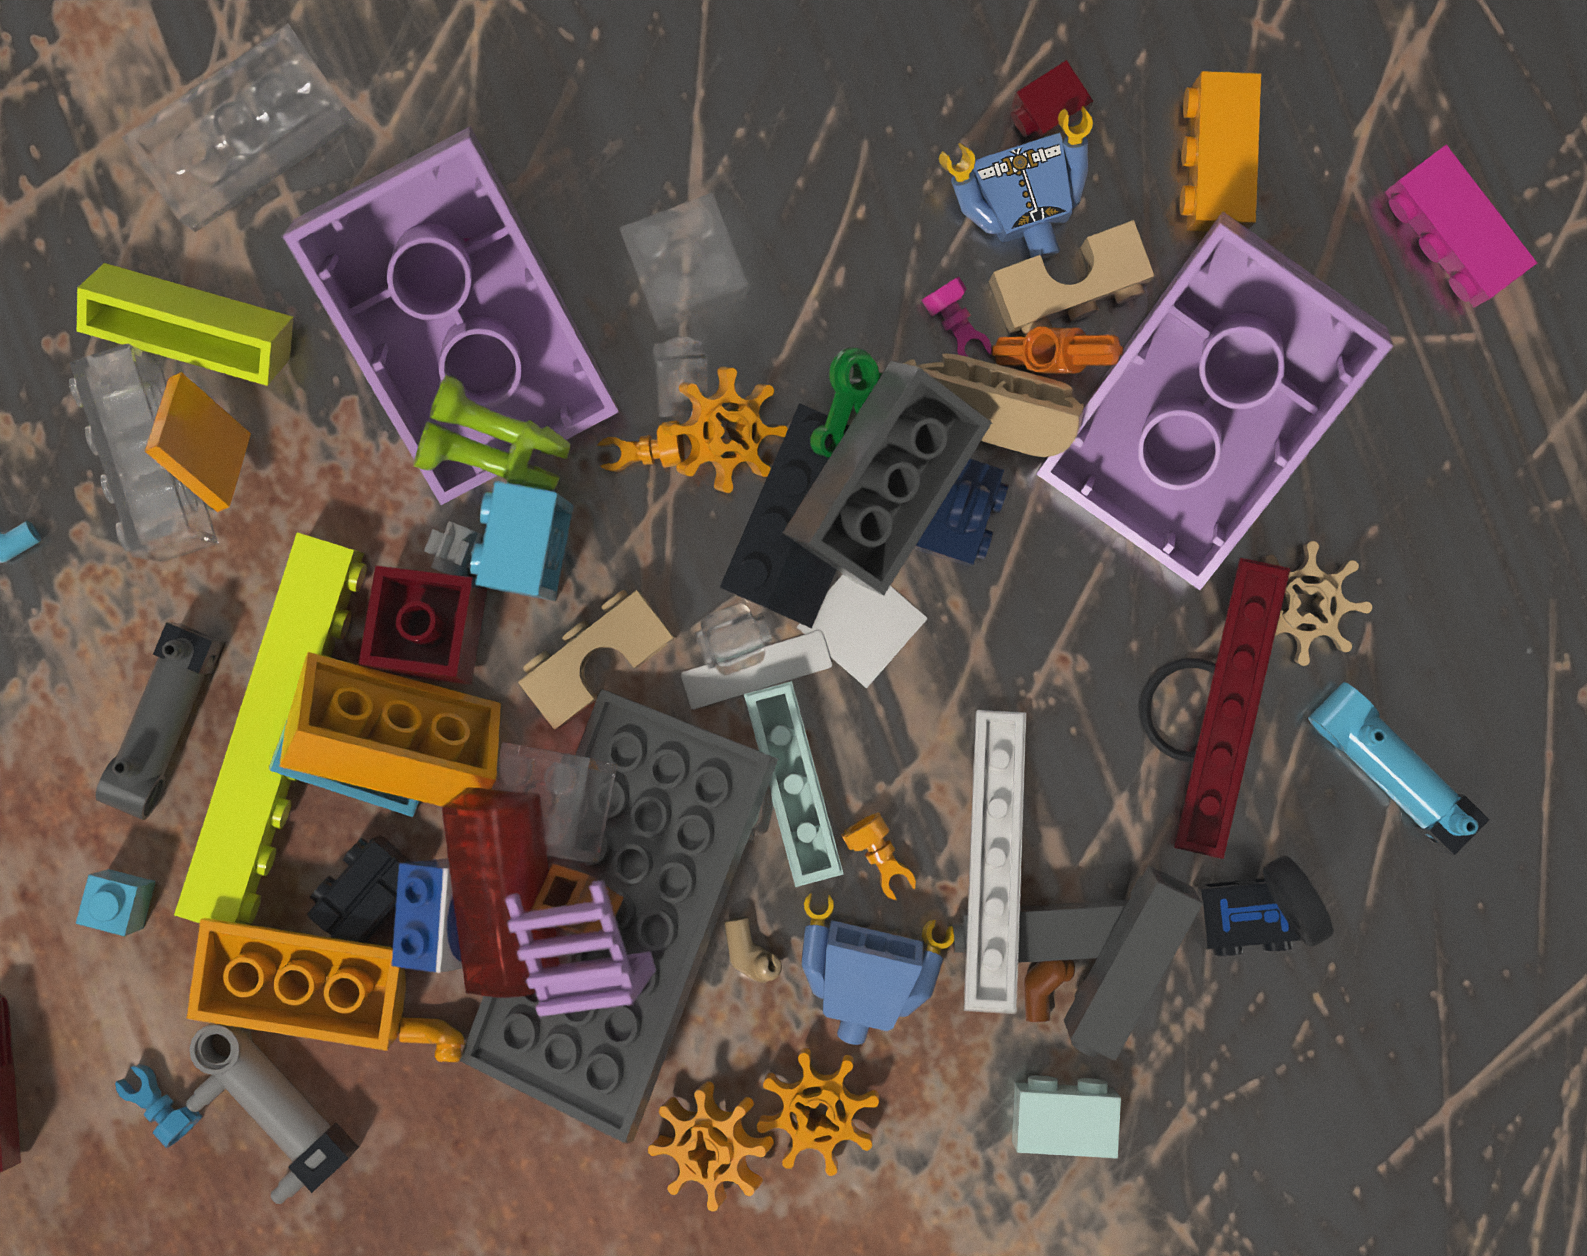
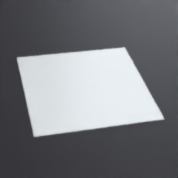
M843 574L827 592L812 629L802 624H799L797 628L804 634L818 630L822 631L830 657L864 687L868 688L928 618L893 587L890 586L883 596L855 583Z

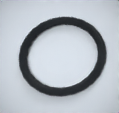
M1185 658L1173 661L1162 667L1150 679L1144 689L1141 700V720L1144 731L1150 741L1162 753L1173 759L1193 762L1195 752L1178 750L1167 744L1158 735L1151 718L1153 694L1158 685L1167 676L1176 671L1186 668H1198L1213 674L1215 663L1200 658Z

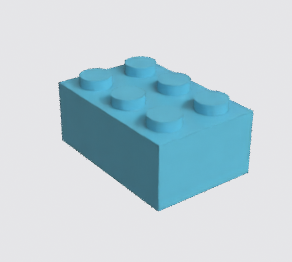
M495 481L493 493L486 492L481 505L480 522L487 523L483 544H475L471 558L470 572L471 574H477L476 585L497 591L556 601L574 505L556 492Z

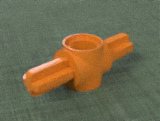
M1039 326L1030 330L1026 336L999 337L996 346L991 348V355L995 356L996 364L1000 366H1026L1032 373L1072 375L1080 373L1086 366L1115 365L1118 363L1119 356L1123 355L1124 350L1123 346H1120L1119 337L1113 334L1086 335L1081 328L1077 327L1054 328Z

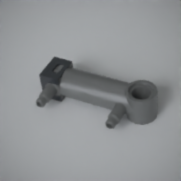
M166 622L153 652V655L157 656L158 659L119 752L110 761L100 778L95 795L96 801L142 820H146L152 814L165 787L166 776L164 773L206 674H213L225 646V641L181 623Z

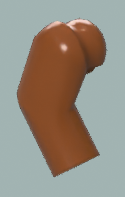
M1072 960L1040 961L1027 972L1024 978L1026 1021H1050L1049 994L1064 981L1068 982L1074 977L1075 965Z

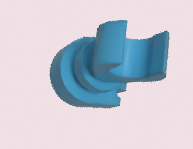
M141 1064L132 1066L131 1069L141 1079V1089L139 1092L135 1091L125 1079H121L115 1083L116 1091L124 1100L133 1102L139 1107L146 1109L144 1113L146 1119L150 1123L156 1121L159 1124L154 1129L153 1134L165 1148H169L184 1137L203 1116L199 1111L192 1112L187 1107L174 1110L171 1107L174 1101L169 1095L161 1096L153 1070Z

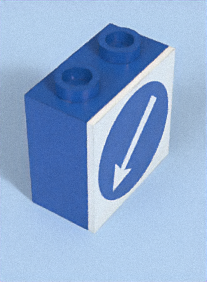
M460 858L399 863L392 966L442 973L493 962L500 863Z

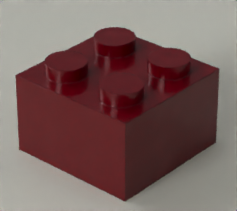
M375 565L359 665L394 675L472 685L487 588L476 585V579L473 577Z

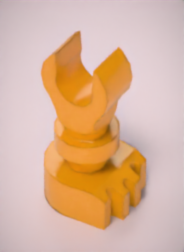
M677 420L669 421L670 423L679 425V422ZM662 422L657 429V439L652 440L651 435L640 436L638 442H627L617 437L604 438L597 446L601 448L618 446L621 450V457L616 463L599 466L610 472H620L629 465L642 461L643 465L655 464V459L659 458L664 468L677 466L685 460L683 435L673 436L663 433L662 425L665 422Z
M878 812L861 819L845 829L841 836L850 850H868L865 857L871 865L876 864L880 871V885L883 892L888 898L897 900L889 886L890 878L893 875L902 874L913 889H915L916 880L912 871L895 859L892 854L895 851L892 842L883 839L890 829Z

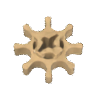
M1316 541L1304 543L1305 558L1300 568L1289 572L1283 598V607L1275 636L1286 632L1294 636L1298 647L1294 661L1302 666L1310 663L1308 649L1313 639L1318 636L1327 635L1333 640L1339 651L1349 652L1352 649V643L1341 636L1338 629L1339 619L1344 613L1352 610L1366 614L1372 611V604L1370 602H1349L1342 594L1341 585L1344 578L1358 570V563L1354 560H1346L1336 572L1331 574L1324 573L1316 564V555L1319 550V544ZM1268 554L1262 558V562L1280 565L1274 555ZM1303 576H1313L1316 580L1313 583H1304L1301 578ZM1293 587L1303 594L1316 595L1312 605L1320 619L1309 612H1298L1296 610L1301 605V601ZM1331 599H1332V601H1333V602H1332V610H1331V612H1330ZM1305 623L1310 624L1312 628L1310 630H1299L1297 626Z

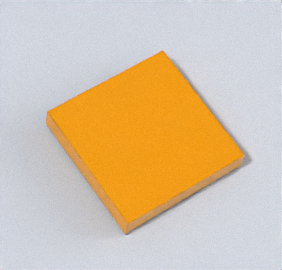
M180 372L168 378L144 452L212 509L219 512L229 508L231 505L251 433L185 374Z

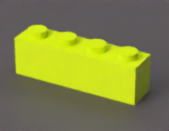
M107 263L102 264L77 287V332L266 386L270 384L290 360L293 316Z

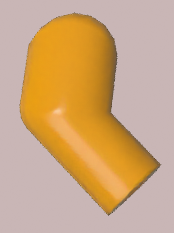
M401 1018L399 1029L400 1042L436 1044L434 1056L438 1062L457 1063L462 1058L461 1045H465L464 1036L461 1032L440 1019Z

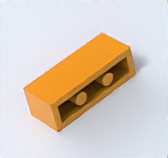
M1201 71L1192 87H1187L1185 90L1183 115L1185 118H1191L1190 136H1185L1183 139L1181 162L1182 166L1189 167L1188 185H1183L1181 189L1180 215L1187 216V231H1209L1222 212H1225L1247 229H1250L1256 223L1261 73Z

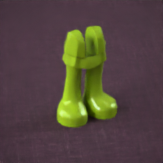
M445 375L435 396L430 411V418L461 425L511 444L509 452L469 439L441 425L427 421L417 448L413 466L423 470H432L444 460L456 461L506 479L508 484H522L524 487L545 491L554 490L560 477L544 470L540 466L530 465L528 462L534 448L544 454L567 459L570 443L548 426L540 428L532 420L527 422L520 421L475 403L465 395L464 386L461 381Z

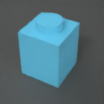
M111 869L89 874L76 924L121 936H127L142 930L156 881Z

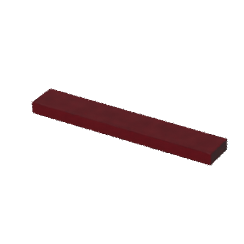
M1239 557L1174 848L1224 859L1289 577V567Z

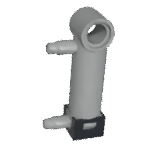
M210 1023L194 1035L189 1048L191 1060L203 1073L211 1074V1076L194 1091V1094L186 1101V1106L190 1111L198 1112L205 1105H209L226 1089L291 1159L293 1163L288 1167L291 1171L279 1181L278 1186L271 1192L270 1197L276 1204H282L289 1197H293L304 1185L311 1193L314 1192L359 1148L337 1122L332 1126L329 1125L252 1041V1034L249 1029ZM214 1034L223 1035L227 1038L231 1047L229 1056H221L214 1050L212 1045Z

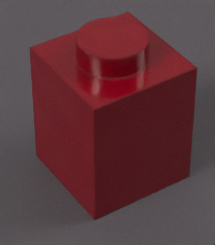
M1065 60L1016 92L1011 105L1014 109L1011 112V117L1019 132L1026 138L1031 135L1035 141L1057 134L1063 130L1058 121L1061 110L1066 109L1068 112V126L1083 117L1082 106L1089 111L1094 101L1068 61Z

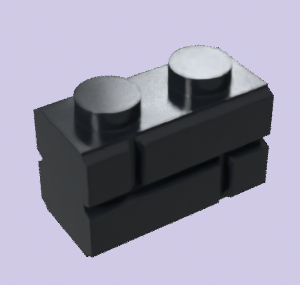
M381 835L372 838L369 843L364 838H361L342 859L348 867L337 880L329 875L310 896V899L316 904L307 913L308 918L323 931L329 933L331 938L365 943L396 908L399 863L412 861Z

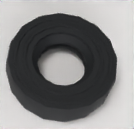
M1289 856L1279 857L1263 867V875L1267 887L1281 913L1297 936L1310 947L1330 938L1334 933L1330 916L1317 891L1301 868Z

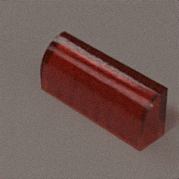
M467 787L441 807L466 994L496 998H513L535 994V988L529 989L526 981L530 975L526 961H520L517 950L521 947L516 932H510L507 924L511 916L505 899L509 895L519 894L524 912H531L532 906L549 872L540 794ZM555 926L531 929L534 940L556 937ZM559 955L540 958L543 968L557 967L559 965Z

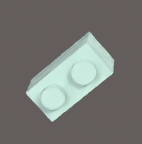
M1029 1076L1028 1083L1015 1082L1012 1143L1017 1153L1118 1158L1121 1097L1114 1088L1108 1087V1082L1105 1080L1081 1078L1078 1079V1084L1075 1086L1058 1085V1079L1050 1076Z

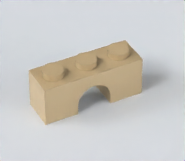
M1134 220L1086 238L1080 248L1086 262L1087 274L1086 278L1077 284L1066 285L1052 279L1046 271L1041 255L993 272L989 283L1009 336L1021 331L1026 336L1030 330L1039 326L1052 327L1051 320L1067 314L1071 321L1087 317L1099 310L1097 303L1115 297L1117 304H1121L1145 294L1143 286H1146L1155 275Z
M625 589L620 591L602 605L601 608L606 614L591 626L586 620H583L562 637L566 643L563 648L552 656L545 650L523 667L527 676L518 683L554 730L562 728L597 700V695L590 688L585 678L586 663L594 652L602 648H614L625 656L633 668H639L676 639L641 592L636 590L629 595Z

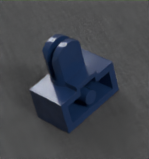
M969 459L914 549L967 567L974 565L976 557L984 560L993 536V531L985 529L991 510L1000 513L1009 487L1008 484L1001 482L1004 469Z

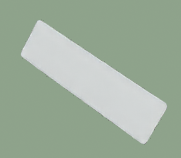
M818 630L681 673V678L691 709H697L831 668L832 662L823 633Z

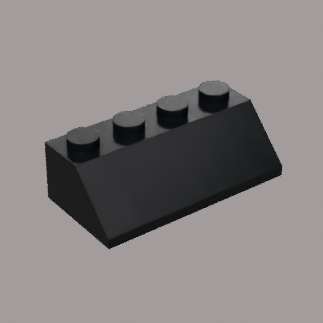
M799 403L722 580L720 589L812 629L837 570L783 534L829 460V457L816 454L810 444L813 431L817 427L826 424L828 415ZM846 424L843 434L846 433L850 425ZM831 434L827 435L824 445L826 449L831 444Z

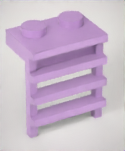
M603 880L593 882L590 885L595 901L590 903L524 912L519 894L509 895L505 899L511 916L510 921L507 923L510 932H516L521 946L517 950L519 960L526 961L530 973L526 979L529 989L535 988L539 1000L536 1006L538 1016L633 1004L656 971L651 952L626 954ZM598 919L601 920L604 929L602 931L534 940L531 929ZM610 948L612 957L559 964L557 967L543 968L540 960L542 957Z

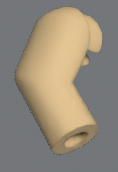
M741 917L724 921L732 966L760 983L776 979L782 970L781 961L777 955L752 942L749 918Z

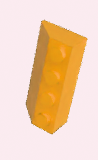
M308 652L286 722L279 767L476 815L497 778L501 703Z
M202 918L199 926L186 1019L387 1051L399 1036L406 993L405 968L392 966V947Z

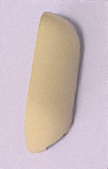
M942 354V362L926 363L917 366L992 422L982 438V442L1033 456L1050 457L1067 450L1080 431L1084 405L1080 404L1072 396V387L1061 381L956 354ZM911 359L904 363L912 366H917L914 359Z

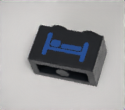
M1264 877L1192 884L1203 902L1195 917L1198 943L1208 950L1213 949L1214 956L1240 955L1244 953L1243 946L1262 944L1263 951H1285L1293 949V941L1301 940L1281 913L1267 887Z

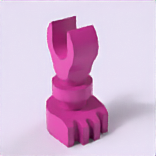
M959 276L921 300L931 317L939 312L945 319V321L941 322L942 326L946 331L951 329L957 339L958 355L968 357L965 353V345L971 339L980 340L988 354H991L990 340L985 334L973 328L967 319L971 316L966 307L961 309L957 303L967 289Z

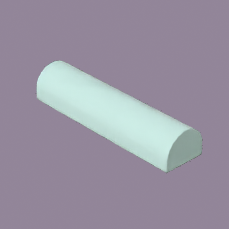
M792 681L744 694L759 751L778 758L768 787L795 887L843 875V869Z

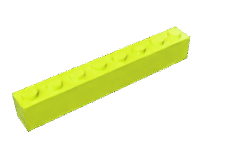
M296 533L174 913L175 916L200 923L202 918L251 924L255 919L261 902V895L255 893L261 875L267 876L273 865L276 848L271 847L276 828L282 829L287 821L291 809V800H287L286 796L291 781H297V779L270 771L269 765L287 721L307 653L310 652L332 658L337 638L342 640L348 631L352 613L346 609L352 591L358 592L360 590L367 569V565L361 563L364 556L363 552L302 533Z

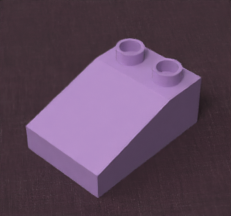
M471 126L297 217L284 233L283 238L413 459H415L427 421L441 425L469 439L509 452L511 444L474 429L430 418V411L435 396L445 375L461 381L464 386L465 395L475 403L520 421L527 422L532 420L540 428L548 426L566 440L618 413L616 400ZM534 448L530 458L542 452ZM450 460L442 461L432 470L420 469L440 505L497 476L478 467Z
M1222 212L1125 345L1123 355L1119 356L1118 363L1110 366L1083 404L1082 425L1072 445L1058 455L1045 457L1036 474L1187 582L1201 590L1392 348L1393 343L1388 329L1385 325L1225 212Z

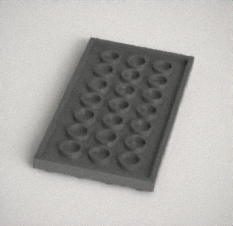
M600 689L520 900L524 912H531L552 864L588 874L598 881L603 880L605 886L624 898L615 916V920L626 954L651 952L656 971L633 1004L538 1016L536 1006L539 1000L535 988L529 989L526 979L530 973L526 961H520L517 950L521 947L517 934L509 930L462 1051L460 1062L623 1143L634 1142L778 758L613 692ZM556 926L531 929L534 940L572 935ZM610 948L542 957L540 960L543 968L557 967L559 964L612 957Z

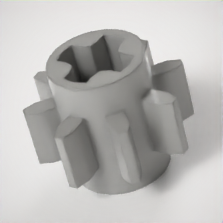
M448 521L444 533L432 529L424 550L435 555L431 568L449 575L467 577L470 571L475 544L481 543L483 534Z

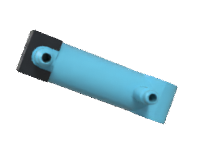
M1343 682L1308 717L1310 723L1332 745L1345 752L1417 823L1415 828L1440 852L1456 855L1490 819L1465 795L1457 794L1379 717L1378 710L1362 693L1350 684Z

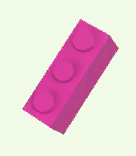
M1447 144L1385 191L1390 198L1389 206L1394 215L1401 222L1411 225L1420 237L1419 245L1424 254L1431 261L1441 264L1451 277L1449 278V284L1454 293L1461 300L1469 301L1473 307L1491 299L1537 264L1536 260Z

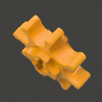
M722 366L717 370L719 378L718 389L710 397H704L694 383L682 382L679 385V391L692 402V415L683 424L678 425L665 422L662 425V431L673 436L685 434L691 441V453L687 459L677 465L678 473L693 476L701 464L710 461L716 469L714 488L721 492L730 493L733 490L732 471L741 462H747L754 474L763 477L768 476L771 467L763 463L759 458V443L768 435L785 437L788 428L779 424L765 425L760 419V405L765 399L774 394V388L771 385L757 384L749 396L741 398L735 391L734 386L737 370L732 367ZM724 403H730L726 408L722 406ZM719 420L729 421L726 430L732 440L721 438L725 430ZM724 452L729 453L726 456H721Z
M803 1048L798 1056V1061L803 1069V1077L799 1081L787 1084L779 1080L774 1073H768L765 1076L763 1087L766 1090L777 1093L783 1101L784 1108L776 1115L760 1116L757 1123V1131L765 1133L773 1128H781L790 1134L793 1145L784 1153L782 1165L785 1168L790 1169L793 1167L795 1158L800 1151L813 1148L824 1156L826 1174L833 1176L838 1170V1161L833 1153V1148L838 1142L852 1140L865 1151L872 1148V1134L859 1130L853 1122V1115L863 1107H877L879 1104V1093L876 1090H871L863 1095H855L846 1089L843 1080L853 1069L854 1059L851 1055L843 1057L840 1068L835 1073L823 1075L813 1068L810 1049ZM838 1100L843 1102L845 1111L840 1108ZM819 1103L825 1104L827 1106L826 1115L821 1114L817 1120L809 1116L811 1108H816ZM792 1112L796 1115L798 1123L794 1121Z
M706 1081L694 1093L698 1105L697 1112H691L683 1108L675 1097L669 1098L659 1108V1115L670 1121L674 1126L675 1137L658 1136L649 1145L648 1153L651 1156L660 1154L670 1155L677 1161L680 1173L667 1187L670 1194L676 1195L690 1180L698 1181L707 1190V1208L710 1211H716L727 1198L723 1186L724 1181H731L739 1185L746 1196H752L760 1187L763 1179L747 1166L746 1155L764 1157L774 1145V1140L770 1136L754 1138L744 1131L741 1123L742 1117L754 1106V1101L750 1097H745L733 1112L723 1111L714 1102V1084Z

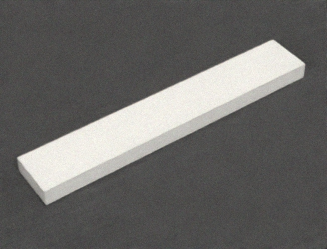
M976 710L964 1011L1016 1013L1026 712Z

